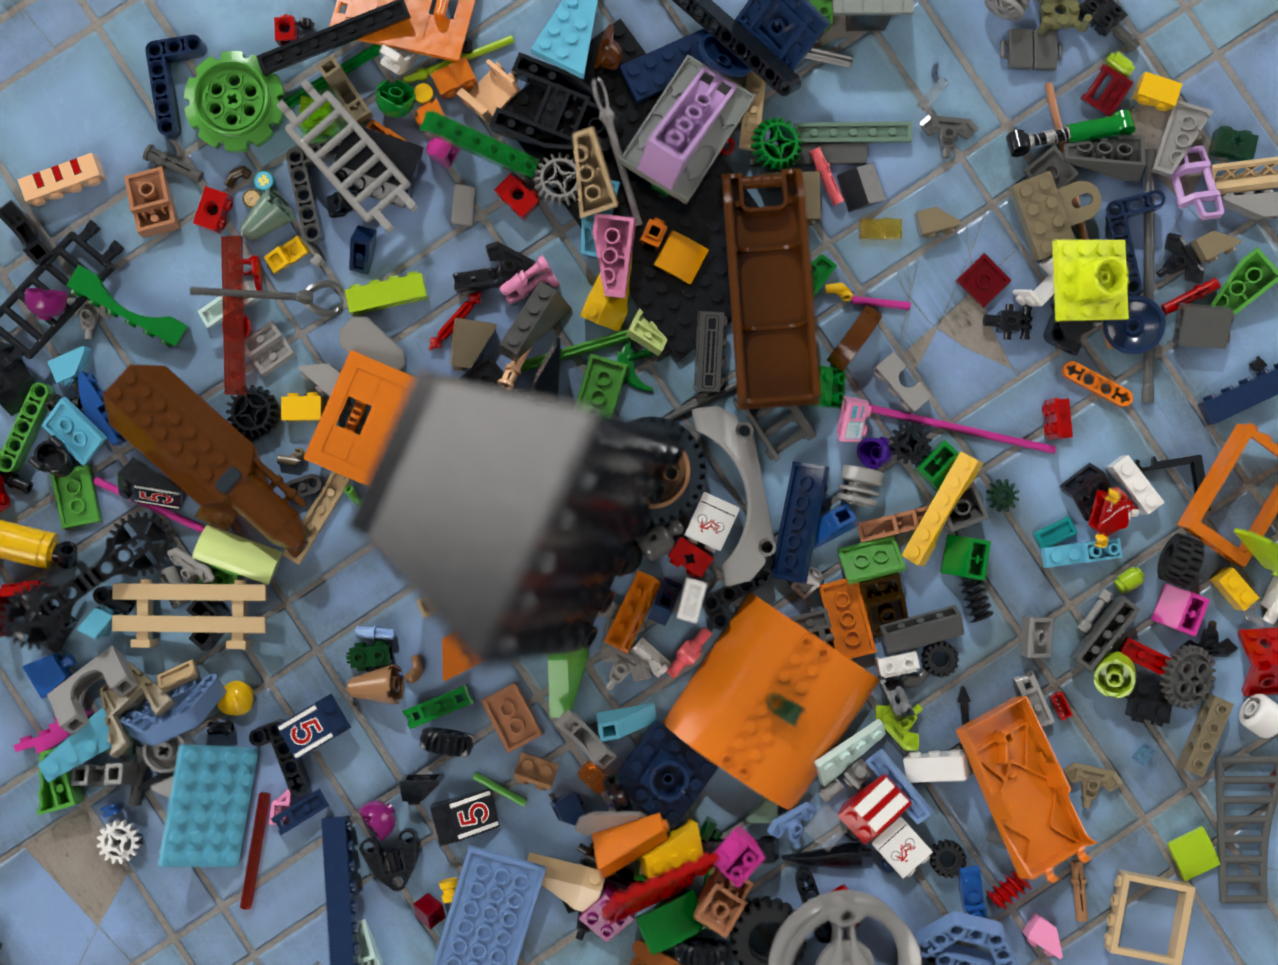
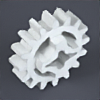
M117 819L113 823L106 824V828L104 827L100 830L103 835L97 837L101 843L96 846L102 848L99 852L100 855L106 854L105 861L112 858V864L118 860L122 864L126 860L130 861L133 859V856L139 853L137 848H140L142 844L138 843V840L142 836H137L136 833L139 831V828L134 830V823L127 825V820H123L120 823L119 819Z

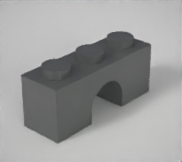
M124 763L106 764V766L78 765L72 769L70 786H136L138 765Z

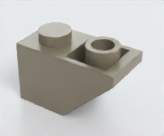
M938 207L920 210L914 214L919 238L931 239L937 237V233L944 232L945 235L956 232V229L961 226V222Z
M1213 230L1190 242L1189 245L1200 263L1207 261L1209 264L1219 259L1218 254L1224 252L1227 255L1236 250L1235 246L1242 242L1239 238Z

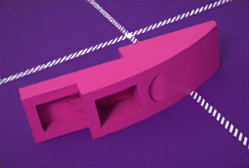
M83 708L88 719L94 715V710L86 712V709ZM54 718L55 723L49 724V729L38 732V737L32 738V735L20 738V743L13 745L15 753L35 747L38 754L63 743L72 734L61 728L57 718Z

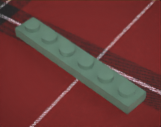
M912 121L794 123V126H797L796 134L801 133L798 140H802V144L912 142Z

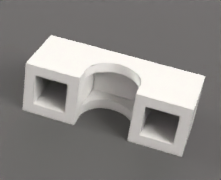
M1129 455L1120 456L1105 467L1116 483L1122 484L1131 494L1129 499L1138 507L1140 514H1150L1164 503L1163 499Z

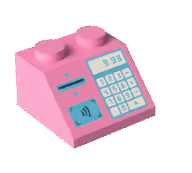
M844 396L836 430L839 441L861 442V438L865 437L867 425L864 424L866 417L869 418L871 413V406H869L867 400Z

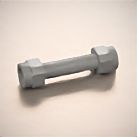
M1103 589L1097 596L1099 598L1085 620L1081 619L1077 629L1087 634L1093 626L1091 624L1106 603H1110L1114 595Z

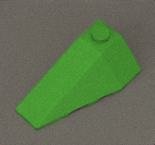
M1256 247L1240 260L1210 305L1226 306L1233 310L1235 316L1278 282V269Z
M582 647L578 651L548 656L550 718H559L568 709L572 711L587 664L588 649Z

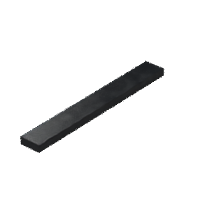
M395 0L259 54L256 57L263 75L267 76L408 20L411 16L405 0Z

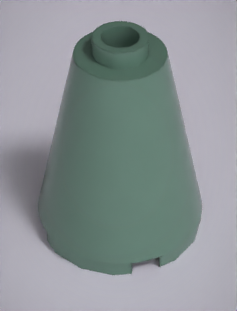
M267 188L241 224L240 233L246 240L255 241L292 222L296 217L293 210L289 211L287 209L288 203L279 193L273 189L270 191Z

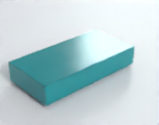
M1066 516L1033 532L1040 550L1041 548L1051 547L1078 534L1070 516Z

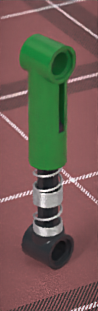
M1121 110L1112 116L1066 124L1064 129L1058 128L1056 131L1050 129L1041 131L1039 134L1035 132L1027 134L1021 129L1014 130L1007 134L1006 142L1011 156L1021 157L1038 145L1041 147V145H1054L1055 142L1058 144L1060 141L1073 143L1117 135V137L1124 134L1131 135L1136 131V126L1129 110Z

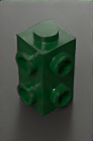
M386 640L374 641V645H366V642L354 643V647L349 648V652L346 654L347 663L350 664V668H356L357 671L369 670V666H376V669L386 667L393 663L392 643L386 644Z

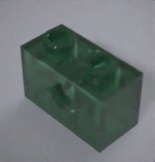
M1221 126L1212 133L1208 155L1234 161L1252 160L1255 156L1259 135H1254L1248 130L1237 131L1233 130L1230 126Z

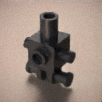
M1006 304L1005 310L999 311L997 315L984 314L983 326L996 327V332L1004 333L1003 340H1011L1012 334L1020 330V339L1030 340L1029 331L1032 330V326L1029 324L1033 321V317H1031L1032 307H1022V316L1020 311H1013L1014 304Z

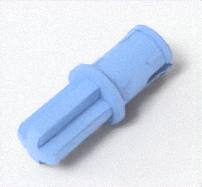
M376 625L374 627L356 626L355 638H367L373 641L377 639L394 640L396 635L394 629L378 628Z

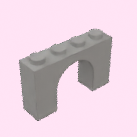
M111 645L47 694L61 728L74 735L89 723L83 709V699L88 689L97 681L106 679L109 688L121 697L138 686L124 653Z

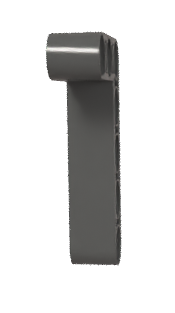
M331 139L308 145L313 151L321 149ZM297 146L287 151L286 161L303 236L311 244L318 245L324 240V230L310 172V167L316 165ZM330 151L321 160L325 164L334 162L337 153L332 154ZM296 155H301L298 162H293V158ZM300 174H305V178L302 181H297V177ZM308 192L309 198L301 200L302 195ZM309 211H313V217L306 219V214ZM313 230H317V236L311 239L310 233Z

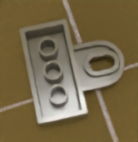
M1051 171L1008 187L1034 261L1053 255L1052 241L1075 240L1071 226L1092 218L1097 214L1101 206V194L1095 185L1087 181H1077L1057 189ZM1084 193L1090 195L1091 201L1088 205L1081 208L1073 207L1072 200L1074 197Z

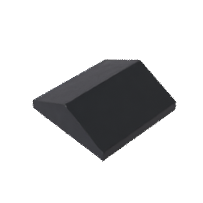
M874 163L855 167L836 176L848 213L886 201Z

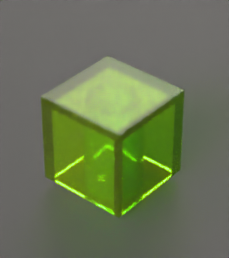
M301 96L299 114L314 102L313 98ZM327 101L298 126L299 130L309 133L334 111V107ZM332 124L319 135L330 136Z

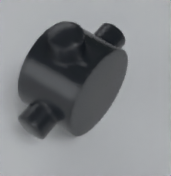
M300 18V21H297V25H300L301 29H311L314 26V22L309 18Z
M1256 356V359L1249 363V366L1257 373L1267 367V363L1260 359V356Z

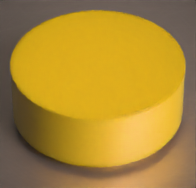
M421 83L415 87L414 94L418 103L427 104L433 100L434 92L431 86Z

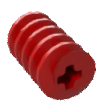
M1011 871L1012 878L1006 875V883L1000 880L998 882L1000 888L994 885L992 886L994 893L987 890L986 894L998 909L1002 907L1006 910L1005 902L1012 905L1014 904L1012 897L1017 900L1020 899L1018 892L1023 895L1026 894L1024 887L1032 890L1027 879L1019 878L1015 871Z

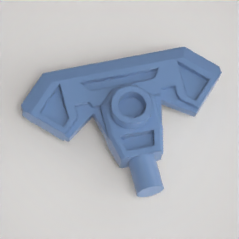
M804 802L772 820L767 833L780 838L785 831L788 839L792 841L793 847L795 849L800 848V838L802 837L803 829L801 820L811 821L816 806Z

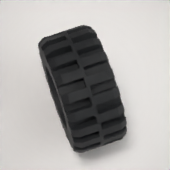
M764 896L763 900H759L757 897L753 898V902L750 904L746 902L747 904L729 933L733 955L740 965H768L770 953L765 954L754 950L750 944L749 935L756 925L764 921H774L783 925L787 918L795 911L788 902L783 903L780 898L776 897L773 900L770 896ZM807 937L797 950L792 965H797L798 960H803V951H806Z

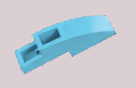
M1120 538L1109 539L1106 548L1095 546L1097 540L1041 548L1043 568L1122 558Z

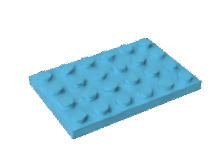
M180 744L158 861L160 867H238L259 749L252 747Z

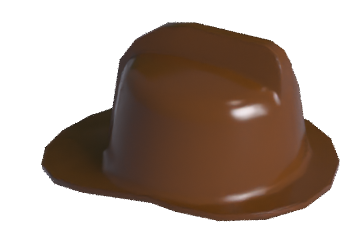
M609 24L603 33L598 55L594 62L595 69L598 66H602L607 69L616 70L622 59V48L613 39V24Z

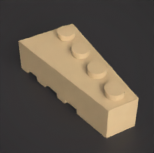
M594 126L575 132L573 134L579 212L580 218L616 207L619 205Z

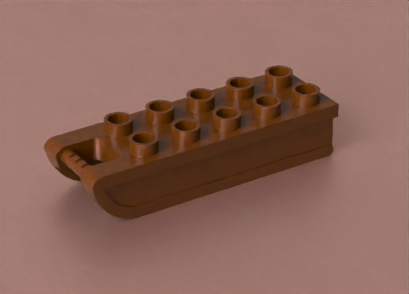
M801 168L781 169V174L742 177V173L721 174L738 410L818 405L820 383L806 199ZM782 187V205L748 208L744 204L743 190Z

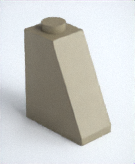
M460 318L454 319L449 365L454 366L453 370L465 371V368H472L495 331L497 324Z

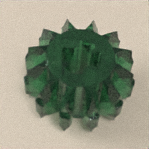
M997 479L996 485L990 483L989 486L992 490H986L985 492L990 494L986 501H992L989 507H996L997 512H1001L1002 508L1005 512H1008L1009 506L1015 508L1016 505L1013 501L1020 500V498L1015 497V494H1018L1020 491L1013 490L1016 484L1011 483L1009 485L1008 479H1004L1003 483L1000 479ZM999 494H1006V497L999 498Z

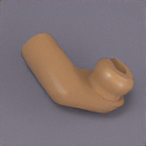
M420 654L411 656L413 667L409 673L405 674V681L408 683L417 682L424 672Z

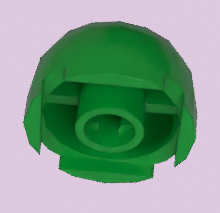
M384 80L378 84L376 88V104L383 114L392 118H399L408 115L413 109L415 94L413 87L401 80L389 83V80Z

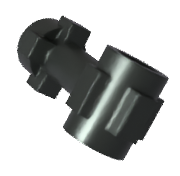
M59 394L51 395L45 404V408L51 412L63 397ZM71 396L68 399L79 410L83 409L80 397Z

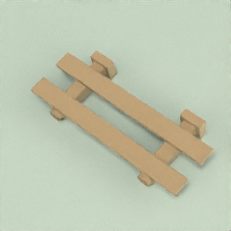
M139 579L137 584L113 583L112 599L137 600V615H112V631L136 632V639H131V647L151 648L158 646V638H153V632L232 633V640L226 641V649H248L253 647V639H248V633H266L267 617H248V601H267V585L247 584V580H234V584H154L152 579ZM153 600L232 601V616H153Z

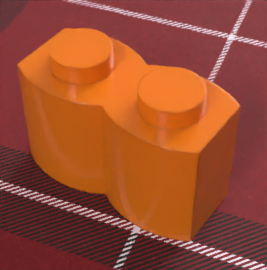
M466 57L431 74L443 99L456 97V93L461 88L465 91L471 90L478 82Z

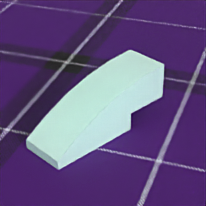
M245 281L234 289L256 290L254 281ZM219 296L198 310V313L205 326L210 328L223 322L228 314L241 312L261 300V298Z
M366 919L358 921L359 934L356 935L357 942L360 943L361 948L360 955H358V963H361V965H383L378 947Z

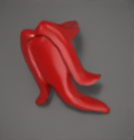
M253 255L248 259L234 261L232 264L233 272L241 276L252 274L256 291H262L261 260L259 256ZM244 264L252 265V270L248 272H240L236 268Z

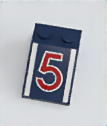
M332 693L276 726L295 760L351 728Z

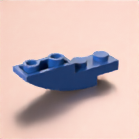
M81 371L78 376V386L85 416L108 437L113 446L122 445L125 443L123 436L110 425L107 411L104 410L106 407L102 394L105 391L99 389L97 386L98 380L92 373Z
M979 865L959 868L960 879L958 882L963 913L987 919Z

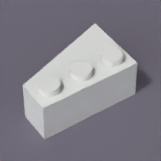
M964 749L942 752L936 750L923 754L920 751L910 752L903 759L905 776L910 783L963 781L974 773Z

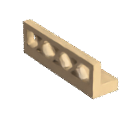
M1278 157L1214 164L1211 167L1216 188L1220 191L1221 195L1230 192L1240 193L1278 188V169H1273L1278 164ZM1261 165H1265V166H1266V167H1264L1261 171H1258V172H1254V171H1253V170H1255L1257 167H1259V166H1261ZM1246 168L1242 173L1234 174L1238 169ZM1217 171H1227L1222 176L1216 177Z

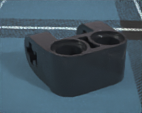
M1052 313L1044 331V340L1068 354L1078 355L1081 344L1073 340H1065L1060 326L1055 320V315ZM1054 330L1058 333L1057 340L1053 337Z

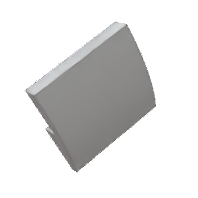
M270 321L247 339L240 342L244 351L254 362L263 377H266L296 356V353L273 321Z

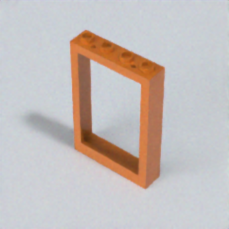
M1237 423L1177 523V526L1203 542V544L1226 560L1242 567H1246L1253 555L1244 543L1241 542L1237 548L1203 524L1201 520L1250 438L1278 458V443L1271 441L1272 437L1260 433L1258 427L1251 423ZM1278 482L1248 531L1260 536L1265 535L1278 513Z

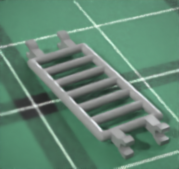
M305 79L300 85L314 100L310 106L296 116L283 100L276 105L290 120V123L285 127V131L365 222H370L376 218L388 233H391L395 228L381 213L388 205L399 197L412 212L419 208L405 192L410 187V182L330 91L320 95L309 81ZM328 101L335 110L302 138L295 129ZM342 116L348 125L315 153L308 144ZM355 131L361 140L328 168L321 159L350 133ZM368 146L374 155L341 183L334 174L363 148ZM381 161L387 170L354 197L348 191V188L377 162ZM394 176L400 182V185L367 212L361 203L390 177Z

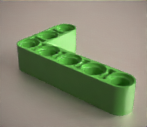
M35 383L30 388L3 449L0 448V471L16 473L21 470L48 412L45 404L50 396L55 394V389L51 385ZM42 388H45V395L41 397L40 391ZM36 405L37 412L33 415L32 408ZM25 424H28V425H29V429H28V431L25 433V431H24V426H25ZM18 441L21 445L19 450L16 449V443ZM11 459L12 466L8 468L7 463Z

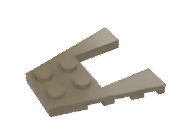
M129 661L128 664L138 686L123 697L113 692L107 682L100 687L102 706L106 710L107 715L105 717V725L109 727L108 743L112 745L110 755L118 758L131 745L118 717L135 700L145 693L154 713L159 716L163 715L175 703L169 695Z

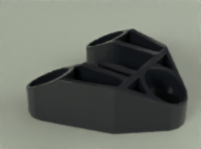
M413 828L403 829L398 836L404 867L401 866L398 850L394 849L386 852L390 870H388L384 851H382L379 841L375 838L369 837L364 839L359 847L361 855L375 878L393 891H401L405 888L417 865L418 833ZM406 832L411 833L413 836V841L410 843L402 839L403 834ZM371 842L374 845V851H366L364 844ZM395 876H400L403 879L402 886H395L393 884Z

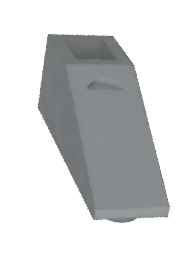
M1273 189L1261 191L1259 194H1254V191H1246L1242 195H1235L1234 192L1225 193L1221 197L1223 207L1255 221L1278 218V192H1274Z

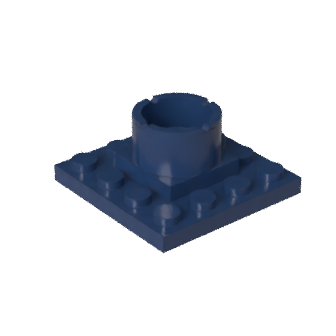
M748 0L735 19L736 22L793 71L796 70L831 24L808 0Z
M655 719L617 772V775L620 777V784L624 786L631 800L653 815L660 813L663 820L667 819L668 825L675 830L719 766L697 752L669 730L662 722Z

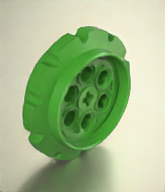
M242 51L222 52L220 59L215 60L211 56L197 66L195 69L198 73L197 77H190L185 87L184 98L190 103L184 110L190 126L194 130L200 129L198 136L216 149L224 145L225 150L231 153L247 152L251 144L260 147L267 143L274 136L272 128L274 126H281L285 116L276 106L286 96L283 84L277 74L264 76L257 57L252 54L249 58H246ZM236 79H240V83L233 86V82ZM222 88V92L215 95L216 90ZM252 90H257L254 96L249 97V93ZM221 107V111L218 114H214V110ZM251 109H255V113L252 116H248V112ZM233 118L238 119L236 124L230 125Z

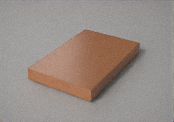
M516 682L481 700L508 753L543 735Z

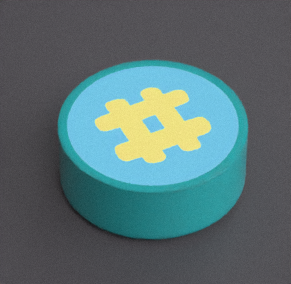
M260 171L254 177V184L260 191L264 192L267 188L271 190L274 187L275 179L269 172Z

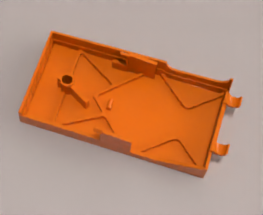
M1027 696L1013 697L955 729L1019 878L1035 879L1044 873L1050 883H1054L1059 878L1054 875L1053 867L1074 854H1077L1079 860L1083 863L1091 859V857L1086 855L1085 847L1097 844V841L1087 835L1071 803L1069 792L1072 789Z

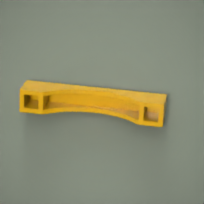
M960 452L901 556L918 566L926 565L935 549L936 542L946 520L960 497L976 478L984 464L983 462L964 452Z

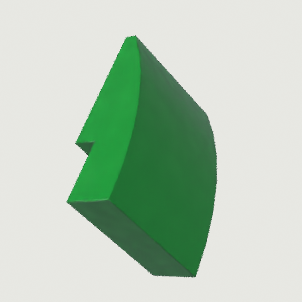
M685 889L674 897L658 903L635 917L651 955L666 950L704 930L700 928L701 922L694 918L698 900L693 890Z

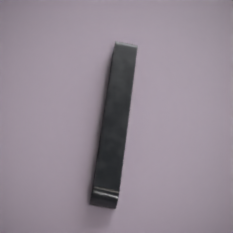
M672 0L747 67L752 69L755 74L779 95L788 96L801 87V79L792 69L712 0Z

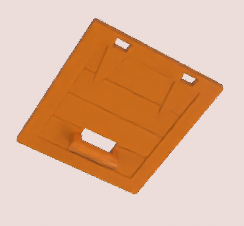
M337 0L329 27L395 0ZM405 0L411 16L410 19L357 40L381 46L384 44L390 48L459 62L476 0H459L454 19L447 18L446 14L450 0H437L434 15L429 14L433 0ZM342 4L347 6L345 14L339 13Z
M351 350L309 443L304 459L366 485L413 382L414 376ZM348 397H352L356 402L345 427L341 428L337 426V422ZM367 405H370L372 408L360 435L355 432Z

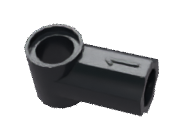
M100 586L93 591V599L96 603L104 604L124 615H129L135 606L136 600L112 599V586ZM103 590H106L108 592V598L106 600L103 599L101 596V592Z

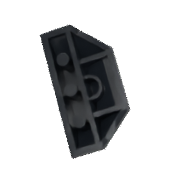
M1 341L0 362L15 349L12 345ZM23 358L17 362L12 371L0 363V405L10 416L20 412L29 390L34 384V378Z

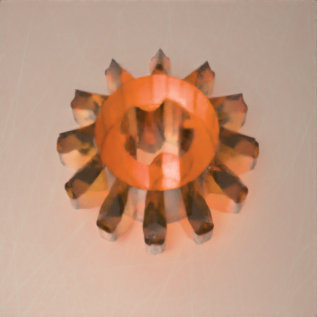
M587 761L583 764L578 772V777L597 794H601L606 790L603 786V779L607 774L592 761Z

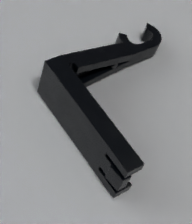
M1202 454L1157 461L1156 457L1152 456L1150 459L1152 464L1149 467H1141L1138 459L1134 461L1141 472L1190 464L1195 493L1205 478Z

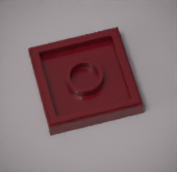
M985 253L956 280L982 309L1012 281Z

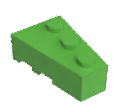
M57 747L40 752V762ZM39 768L40 790H38V797L40 799L37 816L70 807L85 800L81 787L70 786L72 769L47 782Z

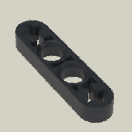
M806 867L797 869L795 880L803 902L806 903L809 901L805 898V894L808 891H814L816 897L820 893L810 869ZM802 872L809 875L807 881L810 886L805 887L804 881L799 879ZM828 920L826 923H823L825 930L829 931L827 937L824 938L822 935H819L822 933L820 926L814 929L815 936L821 943H829L832 938V927Z

